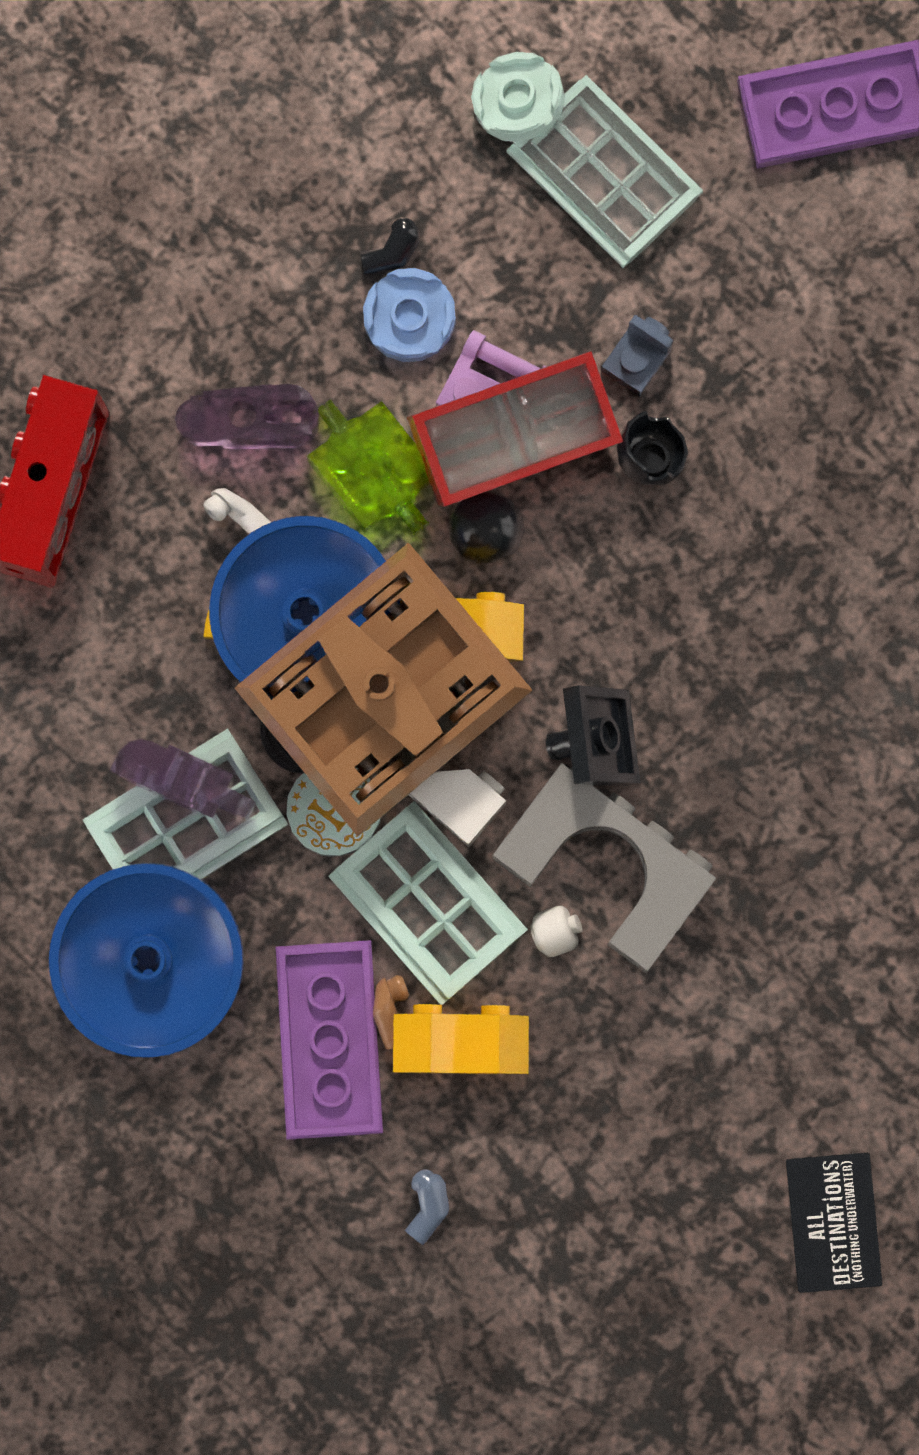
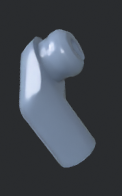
M428 1169L417 1172L412 1179L411 1187L418 1193L420 1211L405 1229V1232L422 1245L426 1243L449 1212L446 1183L439 1174H433Z

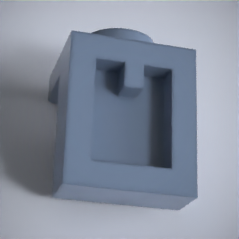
M634 315L629 322L627 331L603 364L601 371L640 397L671 352L673 340L668 336L669 330L651 317H646L643 320Z

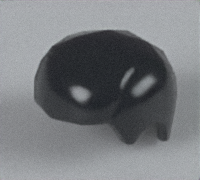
M644 411L627 422L621 432L623 442L617 444L619 465L626 475L637 482L653 486L668 484L678 477L684 470L689 453L684 435L672 424L669 417H650L648 412Z
M483 492L459 502L449 521L451 542L463 557L477 563H493L501 558L513 555L518 550L525 533L523 515L512 500L492 492Z

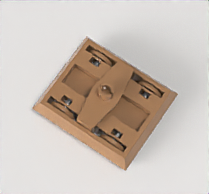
M409 542L234 688L357 837L533 691ZM410 576L414 582L410 583L406 577ZM399 599L403 601L400 605L397 603ZM388 610L390 614L386 615L384 612ZM362 614L367 621L358 627L353 620ZM320 647H323L326 655L318 661L313 653ZM492 675L501 684V686L498 687L494 683V681H491L490 683L482 687L479 691H477L475 694L473 693V691L477 687H479ZM464 676L467 677L465 681L462 680ZM306 677L310 679L308 682L304 680ZM295 687L298 691L293 693L291 690ZM268 692L274 697L272 700L267 695ZM464 700L465 702L449 717L455 726L444 734L439 726L441 723L439 719ZM402 750L405 752L409 750L417 757L408 766L401 759H398L383 771L379 770ZM357 765H360L361 768L357 770L355 767ZM368 778H371L372 780L356 794V797L361 802L358 805L350 794Z

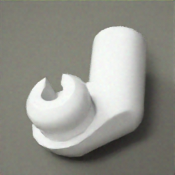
M226 488L215 489L211 492L212 497L204 502V510L213 520L222 521L228 514L248 534L261 526L271 523L250 502Z

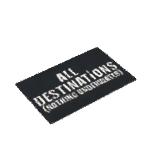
M870 1153L787 1159L786 1167L798 1292L806 1293L882 1286Z

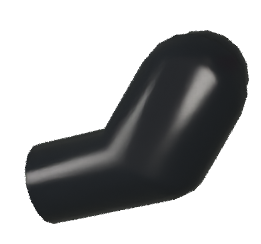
M406 217L397 219L391 226L392 232L383 248L360 252L365 275L401 268L408 264L420 240V231L414 221Z

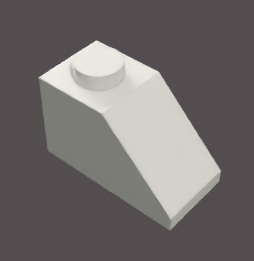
M470 769L435 772L408 795L468 847L473 844L506 805V800L500 796L505 788L487 772L483 771L477 776Z

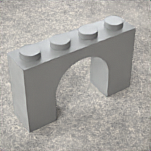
M561 763L495 851L492 859L531 888L561 846L572 837L588 831H605L626 840L641 859L645 876L644 888L637 905L607 945L646 973L716 880V877L709 873L713 866L695 851L690 849L685 855L670 843L674 839L673 835L659 824L651 821L646 826L632 816L636 810L635 807L618 794L613 792L608 798L593 787L594 785L574 784L572 768L569 769Z

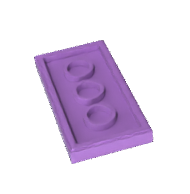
M919 40L738 76L737 83L757 169L919 136Z
M372 941L276 947L286 1139L383 1133L377 1026L373 1018L375 986Z

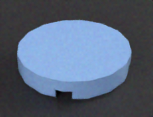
M417 268L397 269L386 274V277L382 278L378 283L376 282L369 290L363 306L364 327L373 346L386 357L401 362L423 361L439 353L450 340L456 324L455 303L447 287L434 274Z

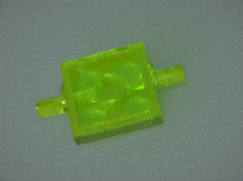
M332 399L328 400L325 406L321 405L316 413L321 416L333 432L325 443L307 455V461L362 531L365 533L382 519L393 517L397 514L410 528L413 535L419 534L421 529L423 531L430 523L424 518L413 502L419 492L427 487L430 482L416 443L385 404L381 401L360 417L352 418L348 421L335 406Z

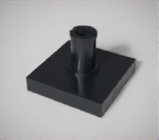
M582 685L563 688L567 729L548 732L546 736V749L551 759L558 761L571 757L574 784L604 786L640 784L629 690Z

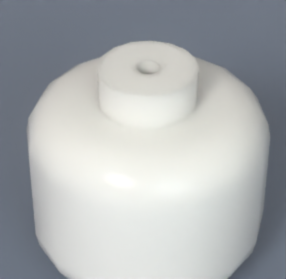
M555 906L534 915L531 924L532 938L537 949L547 957H555L570 952L578 946L577 934L582 932V925L576 914L570 916L567 908Z

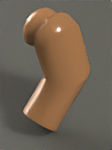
M399 975L389 980H386L384 977L378 982L375 989L373 1018L383 1045L388 1050L393 1049L394 1014H398L395 1003L405 1001L409 997L405 981Z

